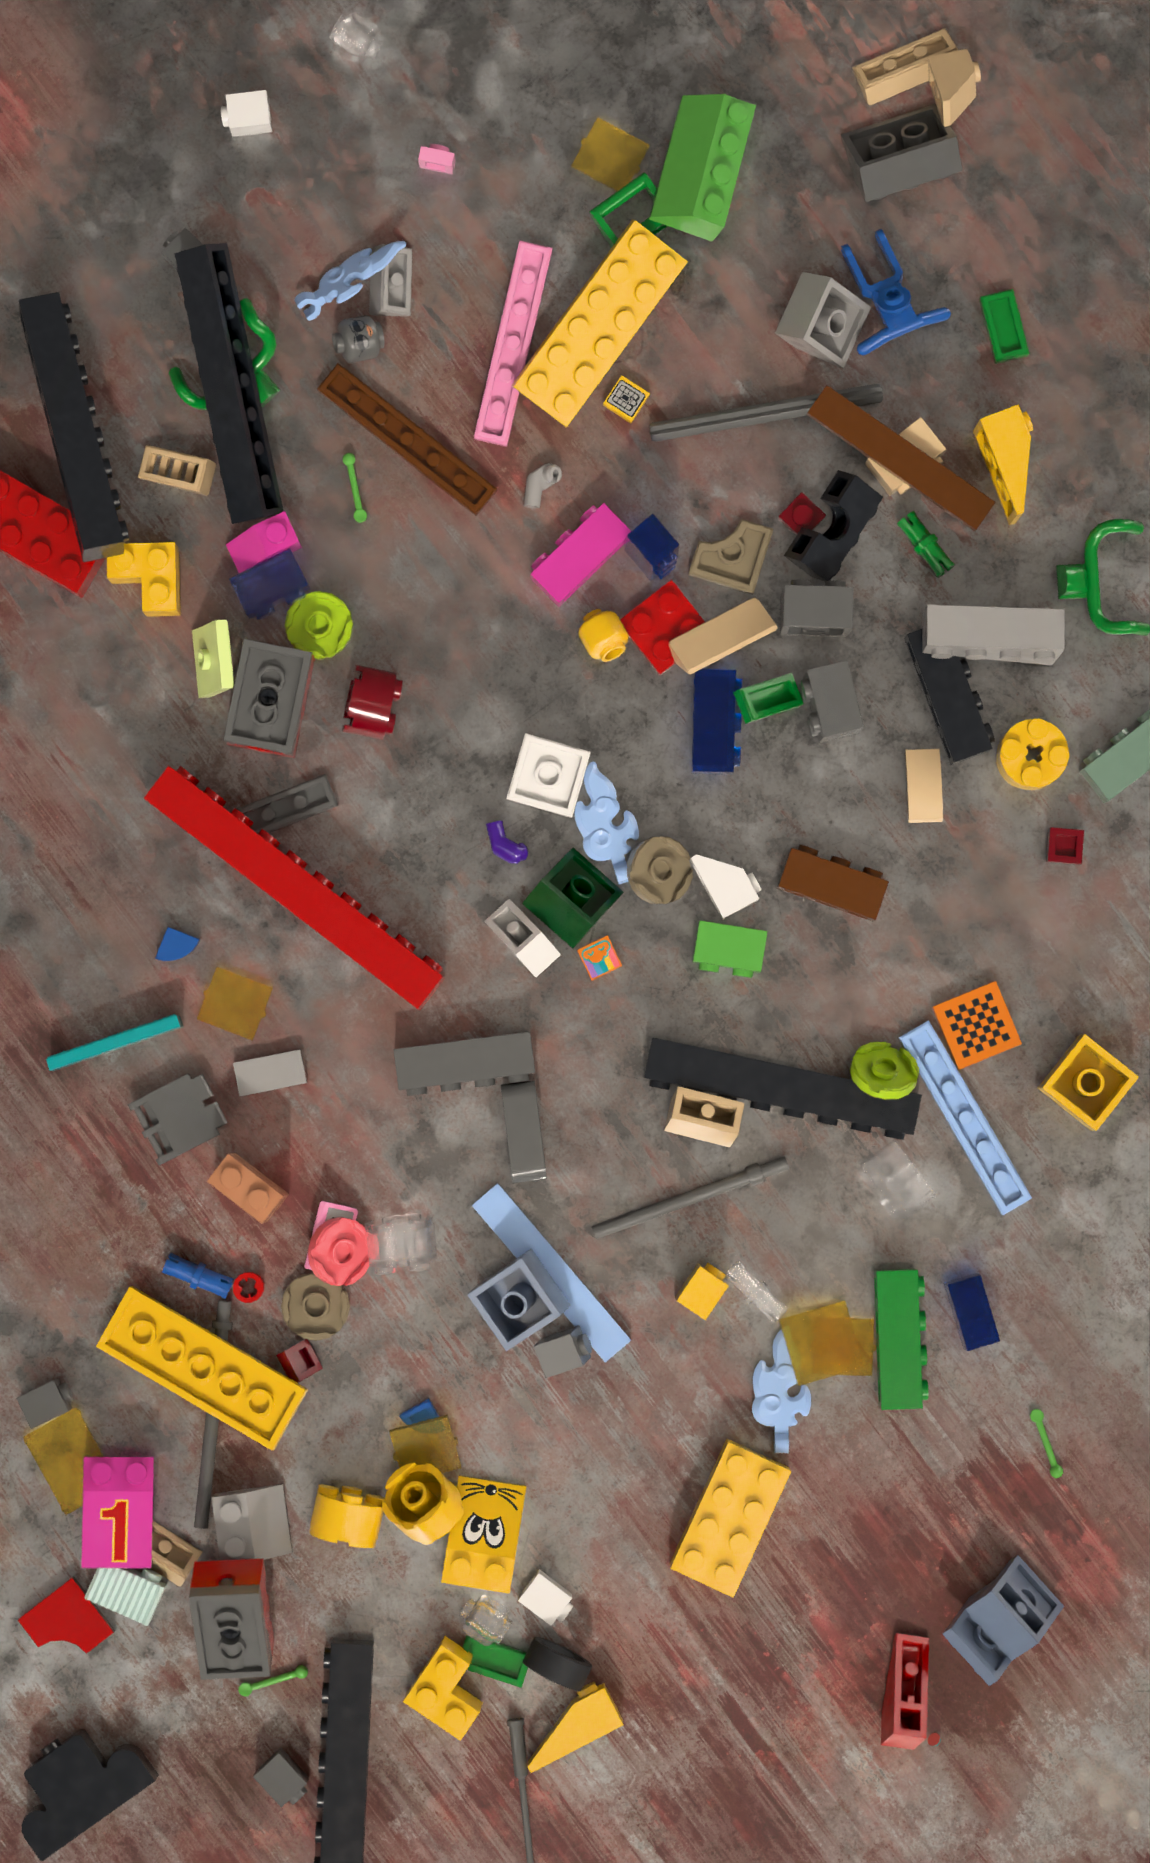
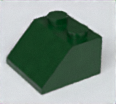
M573 847L541 879L522 904L574 949L624 892Z

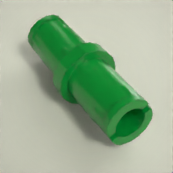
M912 511L907 514V519L912 525L908 523L905 517L897 525L912 542L916 554L921 555L934 571L936 577L940 578L945 574V570L940 563L947 572L955 564L937 543L938 538L934 533L931 534L918 518L916 512Z

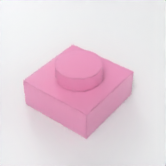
M430 144L429 147L421 146L418 158L419 167L453 175L455 154L449 152L450 149L439 144Z

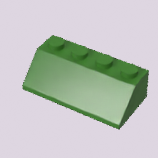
M726 94L683 95L681 97L649 216L650 220L711 242L725 227L756 105Z

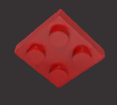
M672 579L620 619L630 639L659 676L676 664L669 647V642L705 623Z

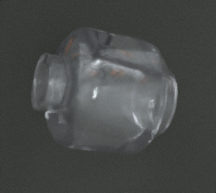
M355 12L350 13L348 16H340L330 34V39L333 40L334 51L357 64L363 63L368 57L374 59L383 41L378 39L380 34L379 26Z
M486 1594L481 1595L476 1601L470 1598L459 1615L464 1619L461 1628L462 1632L483 1646H490L493 1642L499 1644L513 1622L509 1619V1609Z

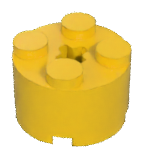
M1040 718L1024 720L1011 727L1001 737L996 752V764L1001 776L1010 785L1024 790H1038L1048 786L1060 777L1069 760L1068 744L1062 732L1052 723ZM1026 747L1030 750L1036 749L1039 752L1036 757L1038 763L1034 759L1028 761L1025 758L1028 754Z
M406 1464L397 1469L387 1480L385 1485L387 1490L385 1501L382 1499L383 1511L394 1525L414 1541L424 1545L431 1544L445 1536L454 1527L456 1522L463 1517L464 1509L458 1489L432 1464Z
M319 1484L310 1522V1534L316 1538L333 1543L343 1541L349 1542L348 1546L374 1548L378 1540L384 1512L382 1499L385 1501V1497L373 1494H366V1497L361 1496L362 1489L352 1486H342L341 1491H338L337 1487Z

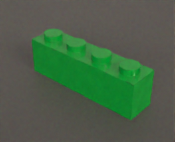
M917 1269L874 1270L879 1408L881 1410L923 1409V1400H928L929 1398L928 1380H922L921 1366H927L926 1345H921L920 1331H926L925 1310L919 1311V1297L925 1296L924 1276H918Z

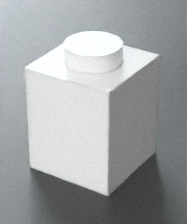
M266 90L226 95L227 106H221L223 127L229 126L232 137L273 132L269 98Z
M540 1569L518 1596V1601L550 1626H552L556 1619L562 1622L573 1608V1605L569 1603L572 1599V1593Z

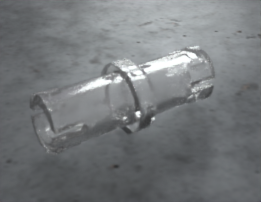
M739 1260L725 1273V1278L746 1296L744 1300L748 1304L753 1303L773 1324L788 1310V1307L766 1288L768 1284L764 1280L759 1281Z

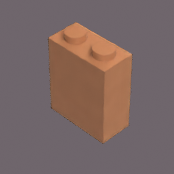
M237 1153L227 1154L207 1180L208 1183L261 1224L271 1219L289 1195Z

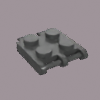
M188 1073L128 1104L130 1111H135L144 1129L142 1132L144 1138L148 1137L158 1156V1159H156L158 1166L220 1135L217 1128L228 1123L218 1102L208 1106L205 1105L204 1100L214 1095L203 1074L192 1079ZM142 1105L144 1106V1108H145V1110H146V1112H147V1114H148V1116H149V1118H150V1120H151V1122H152V1124H153L152 1127H150V1125H149V1123H148V1121H147V1119H146V1117H145L143 1111L141 1110L140 1106H142ZM155 1133H158L167 1154L164 1155L154 1135Z

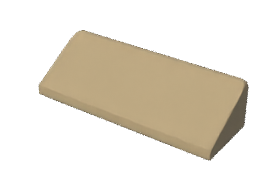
M942 29L852 67L866 102L868 105H873L929 81L928 56L958 51V48L947 30Z
M751 598L672 639L669 642V647L674 662L691 675L772 633L777 629V626L757 598Z
M152 1521V1562L150 1569L181 1587L191 1572L194 1562H197L201 1556L202 1551Z

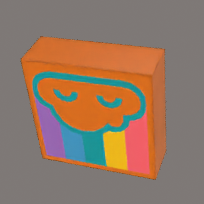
M608 935L577 950L591 981L622 967Z

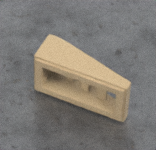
M146 445L138 478L208 496L216 463L206 458ZM157 455L162 456L158 474L155 475L153 470ZM171 459H173L174 464L171 476L168 478L166 476ZM184 463H188L184 481H181Z

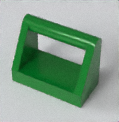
M645 172L589 211L610 248L613 247L618 238L603 218L644 188L654 201L657 188ZM649 218L640 223L655 236L668 227Z

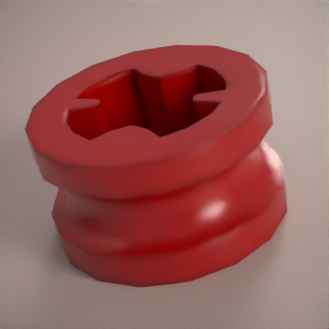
M254 1272L240 1274L233 1283L235 1297L244 1303L257 1301L265 1290L263 1279ZM244 1278L246 1282L249 1281V1278L256 1281L254 1287L258 1291L255 1296H252V1293L248 1294L249 1297L242 1294L243 1287L240 1285V1282Z

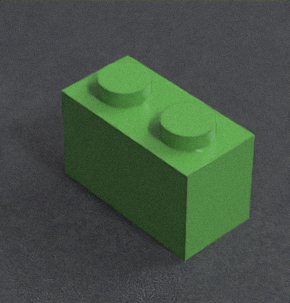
M700 920L698 922L692 962L699 963L698 970L719 973V967L733 969L732 975L753 978V972L760 973L762 970L768 931Z

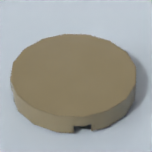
M650 837L639 842L631 851L627 862V878L631 889L640 899L650 904H668L680 899L689 889L693 878V869H691L689 862L690 855L680 842L670 837Z
M311 1272L302 1274L290 1283L283 1294L281 1309L283 1319L291 1331L303 1339L317 1341L330 1338L341 1330L348 1319L350 1301L348 1292L343 1285L335 1286L324 1283Z

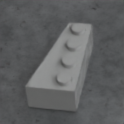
M927 604L922 613V653L931 654L933 658L946 659L958 656L966 657L970 660L989 659L1053 665L1065 650V609Z

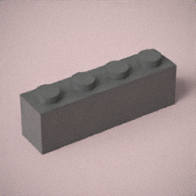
M530 1032L393 1049L398 1090H406L407 1096L427 1094V1087L440 1085L441 1092L460 1090L461 1082L474 1081L475 1087L495 1085V1078L508 1077L509 1083L529 1081V1074L535 1073Z

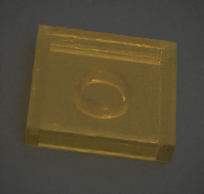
M845 1301L778 1320L797 1386L864 1367Z

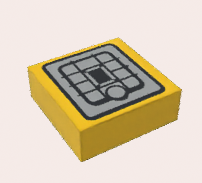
M621 375L604 401L603 406L632 424L649 398L650 393Z

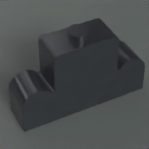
M80 1729L62 1743L56 1738L40 1750L43 1756L32 1763L24 1773V1777L43 1804L33 1807L25 1816L21 1825L22 1834L42 1862L151 1785L159 1775L142 1750L133 1744H123L117 1747L107 1762L84 1729Z

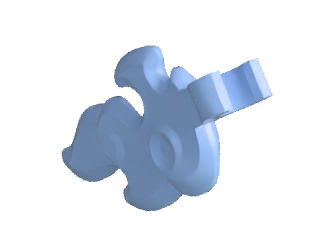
M395 241L389 243L371 254V248L356 252L339 266L327 271L320 279L318 290L313 293L302 292L298 294L294 299L297 307L300 309L306 304H311L309 308L303 311L308 321L318 317L321 306L326 302L331 303L336 297L338 304L350 299L363 287L361 282L356 285L350 284L356 279L366 280L385 268L394 256L406 246V242Z
M590 762L585 771L584 785L591 803L586 806L582 801L577 802L575 821L584 838L583 848L587 856L595 861L611 860L618 884L620 885L629 882L624 855L631 851V847L626 844V841L629 838L638 840L639 828L634 815L630 811L624 812V820L621 825L615 826L612 824V819L620 809L619 803L616 800L615 787L598 770L596 762Z
M785 1326L777 1333L773 1341V1366L767 1367L766 1362L760 1360L753 1374V1390L755 1394V1399L752 1403L753 1417L762 1425L774 1427V1453H789L788 1427L795 1426L798 1423L794 1417L796 1413L800 1412L803 1416H807L811 1407V1393L806 1385L801 1386L800 1392L795 1397H790L787 1393L788 1388L799 1381L801 1356L791 1338V1328Z

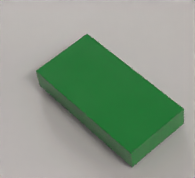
M1010 289L981 296L979 302L995 364L1028 357L1029 350L1014 290Z
M792 672L733 692L745 724L803 705L802 697Z
M467 1632L462 1648L473 1654L467 1670L522 1688L528 1667L523 1664V1659L527 1652Z

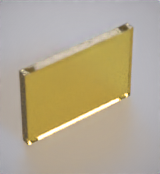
M76 1407L23 1437L24 1443L32 1453L65 1515L83 1506L84 1457H104L84 1421L81 1411Z

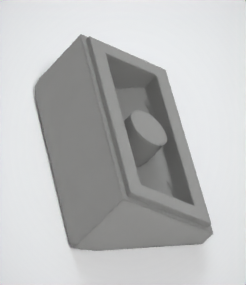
M381 244L376 247H373L371 254H373L374 252H376L377 250H379L387 244ZM404 247L385 268L370 277V315L411 316L412 248Z

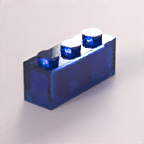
M651 514L626 535L625 552L650 581L654 580L657 576L660 580H663L676 568L680 544L654 514Z
M700 669L694 673L692 774L733 775L734 767H740L741 747H734L735 733H741L742 714L735 713L736 698L733 692L742 688V679H736V670Z

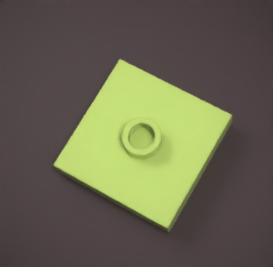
M227 619L214 620L192 630L198 698H210L234 687Z

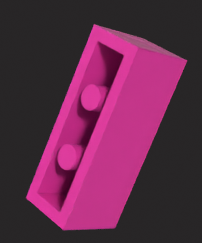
M605 503L598 509L594 505L590 507L579 519L582 524L574 532L568 529L557 539L555 544L558 548L549 556L543 553L531 565V568L534 570L530 574L531 580L558 607L569 599L632 537V531Z

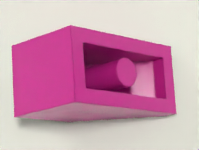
M285 511L253 525L226 544L240 576L302 548Z

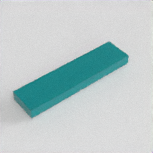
M173 1014L49 1056L46 1061L49 1070L55 1071L183 1028L184 1026L181 1017Z

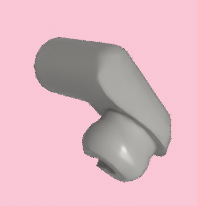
M547 463L527 476L524 507L540 508L542 491L559 482L562 477V471L559 466Z

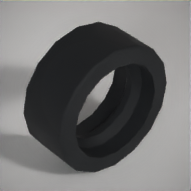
M541 1637L533 1638L523 1659V1664L535 1673L558 1685L575 1691H581L592 1669V1664L580 1655Z

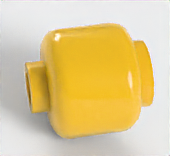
M595 609L587 613L583 618L584 622L579 627L578 635L588 654L593 659H601L603 662L611 661L623 654L626 650L625 645L628 642L629 636L618 615L613 611L602 612L601 609Z

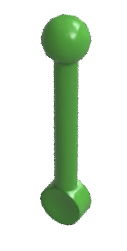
M346 453L343 455L342 461L348 469L356 509L354 519L358 523H363L367 520V513L362 509L354 469L356 458L354 454Z
M1034 1409L1030 1412V1419L1037 1425L1051 1465L1050 1474L1053 1478H1060L1063 1475V1468L1057 1464L1043 1425L1044 1414L1041 1410Z
M299 1665L294 1671L252 1684L243 1682L238 1690L240 1695L246 1697L253 1690L295 1677L304 1679L308 1675V1669L304 1665Z

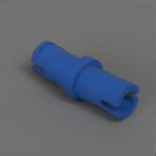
M174 1253L169 1254V1259L166 1260L162 1273L190 1283V1287L193 1289L200 1287L224 1299L227 1298L234 1278L206 1268L207 1264L200 1262L196 1264Z

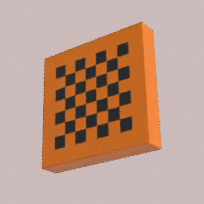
M996 981L932 1007L958 1070L1022 1044Z

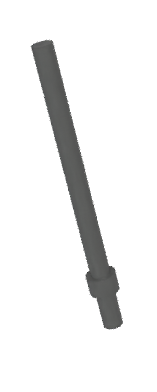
M784 1156L760 1166L758 1163L745 1167L746 1171L594 1225L592 1229L595 1238L599 1239L750 1183L752 1186L765 1182L764 1178L789 1170L786 1158Z

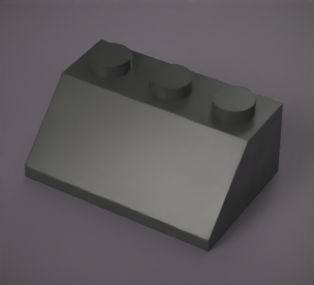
M936 104L841 134V140L856 185L866 202L880 200L889 194L905 189H914L920 184L935 179H945L954 173L963 171L957 136L951 126H943Z

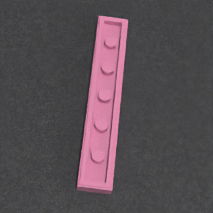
M519 240L474 434L475 440L506 447L508 445L520 393L511 385L527 363L553 251L551 247Z

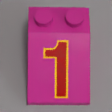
M84 1457L81 1568H151L154 1457Z

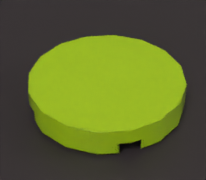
M315 591L305 594L293 602L287 611L285 629L287 638L294 649L312 652L315 659L321 660L332 658L344 650L351 639L353 622L350 611L341 599L332 593Z
M870 1042L860 1046L853 1056L850 1066L853 1082L860 1090L876 1098L889 1100L909 1095L916 1086L919 1067L916 1059L907 1050L901 1047L899 1050L892 1048V1044L887 1042Z

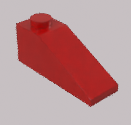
M900 1633L894 1635L882 1707L881 1745L914 1750L927 1739L929 1638Z

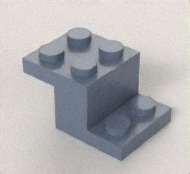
M1017 1555L1006 1564L994 1581L968 1598L943 1632V1635L972 1666L974 1671L990 1686L999 1680L1011 1661L1040 1642L1064 1605L1021 1557Z

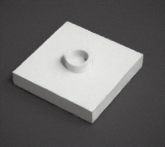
M525 733L506 799L572 818L591 752Z

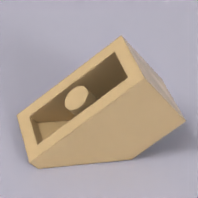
M968 49L928 56L929 85L944 127L951 126L976 98V82L981 81V74L978 62H972Z

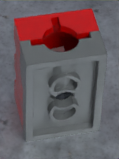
M244 639L223 739L227 745L295 758L302 718L307 702L308 688L315 662L312 652Z
M264 1558L194 1562L189 1602L201 1680L269 1677L273 1657L274 1634L272 1622L270 1621L269 1596L266 1592Z

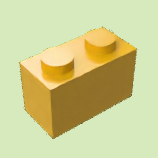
M708 1262L705 1267L697 1263L676 1294L675 1299L706 1320L729 1286L723 1281L726 1275Z

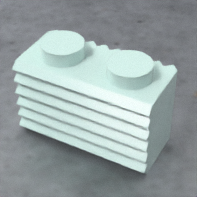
M97 1568L84 1598L148 1626L167 1584L161 1582L162 1575L143 1568L142 1573L132 1568Z

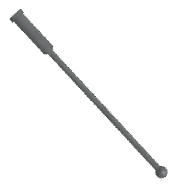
M514 1718L507 1720V1726H509L514 1776L518 1778L526 1859L527 1863H534L525 1783L528 1769L523 1731L524 1718Z

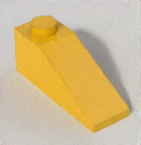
M592 1682L582 1687L581 1691H577L578 1696L573 1698L528 1760L530 1773L623 1726V1719L604 1683L597 1686L595 1682Z

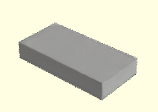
M301 1049L233 1063L240 1097L308 1083Z

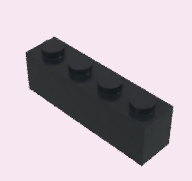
M922 629L907 634L904 640L950 765L991 751L993 749L991 743L995 742L994 734L988 722L983 724L979 713L980 710H983V704L977 690L971 691L967 679L972 676L966 659L960 660L958 656L946 659L933 658L931 654L922 653Z

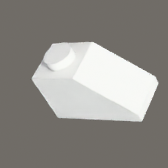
M700 855L690 858L692 866L722 920L759 900L757 893L761 891V888L752 872L746 875L743 868Z
M510 899L484 921L535 977L561 955L545 935Z

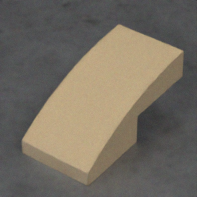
M940 749L905 750L908 823L943 822Z

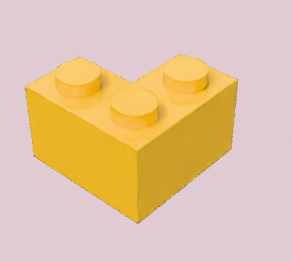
M175 542L124 544V554L107 557V579L112 584L142 583V612L147 617L181 616L179 547Z
M444 1636L407 1691L403 1702L461 1741L480 1713L483 1702L457 1685L469 1667L473 1654L465 1651L460 1645Z

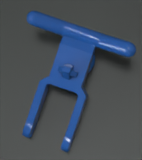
M882 229L875 231V237L894 276L873 285L867 284L849 245L841 246L842 255L862 296L872 299L886 327L857 345V352L860 355H867L890 340L923 326L946 321L951 316V311L946 307L915 314L910 304V291L901 285L903 271Z

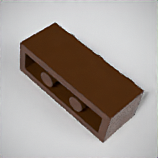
M799 844L798 850L794 848L789 850L777 889L872 922L876 920L889 881L882 879V872L868 867H864L862 872L849 868L850 861L836 856H831L830 861L817 856L818 850Z

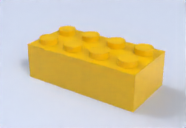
M726 1439L669 1563L670 1569L734 1598L791 1473L790 1468Z

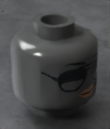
M368 315L340 321L337 333L332 334L335 353H341L348 363L376 358L379 355L380 349L384 348L385 344L380 323L374 322Z

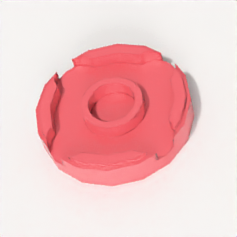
M344 1217L329 1219L320 1225L311 1237L308 1248L309 1265L314 1275L324 1283L335 1286L351 1285L362 1278L371 1265L372 1260L370 1253L373 1243L367 1228L356 1220Z

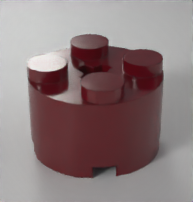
M355 665L353 672L360 674L358 679L355 678L350 682L344 711V718L350 719L349 725H342V732L383 740L385 734L390 735L393 733L396 714L390 712L392 702L399 701L403 680L396 679L397 674L395 672Z

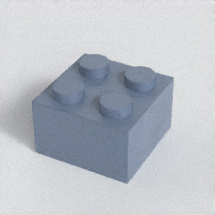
M532 1249L477 1284L467 1294L506 1351L560 1317L570 1306Z

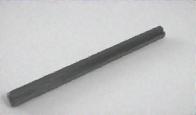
M878 383L836 390V392L858 407L883 401V390ZM821 393L652 422L649 426L652 441L658 442L807 416V412Z

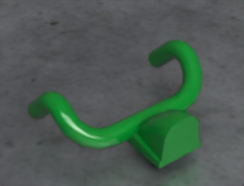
M244 298L239 301L242 315L250 329L263 342L262 349L252 359L261 406L263 408L281 391L262 369L273 357L277 343L274 333L258 317L251 300ZM178 367L170 369L168 374L178 396L193 408L207 410L205 396L197 395L189 388L181 369Z
M1111 519L1099 523L1090 531L1085 541L1084 564L1056 565L1058 599L1087 598V608L1091 621L1096 628L1106 634L1146 636L1150 633V625L1145 622L1110 621L1102 612L1097 552L1101 539L1108 534L1118 532L1139 535L1144 530V525L1140 521Z

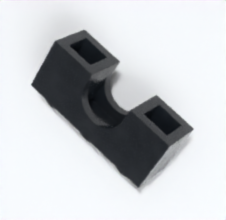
M840 470L837 471L820 498L832 510L833 518L829 529L821 534L802 527L784 554L787 559L809 576L824 582L830 581L839 572L844 558L850 549L857 544L860 533L867 522L876 514L878 505L883 499L882 495L857 475Z

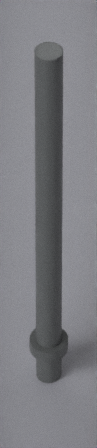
M218 1300L216 1320L212 1321V1328H215V1335L228 1342V1332L233 1327V1322H230L232 1302ZM207 1412L194 1527L201 1529L208 1528L219 1419Z

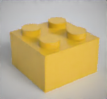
M1080 1034L1037 1089L1090 1131H1097L1139 1076L1086 1034Z

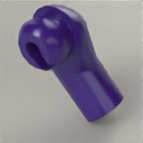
M502 820L486 824L492 852L497 857L510 864H518L520 861L527 859L529 853L527 846L524 843L517 844L506 838Z

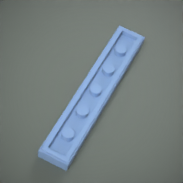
M929 1020L898 1037L904 1049L916 1059L922 1080L1001 1215H1005L1032 1199Z
M498 1183L472 1205L516 1258L530 1249L533 1250L570 1304L563 1314L574 1327L580 1326L582 1334L588 1336L591 1347L604 1362H607L631 1341L629 1336Z

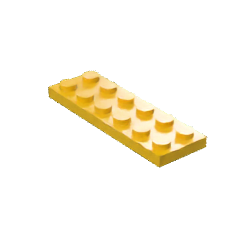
M632 220L511 386L563 426L567 427L688 261L636 220Z
M129 1286L96 1345L99 1349L271 1451L275 1450L308 1391L307 1388L134 1286Z

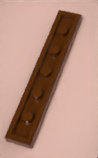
M339 363L335 365L317 388L319 393L476 517L497 492L495 486Z
M826 385L807 412V416L973 531L977 530L996 503L828 385Z

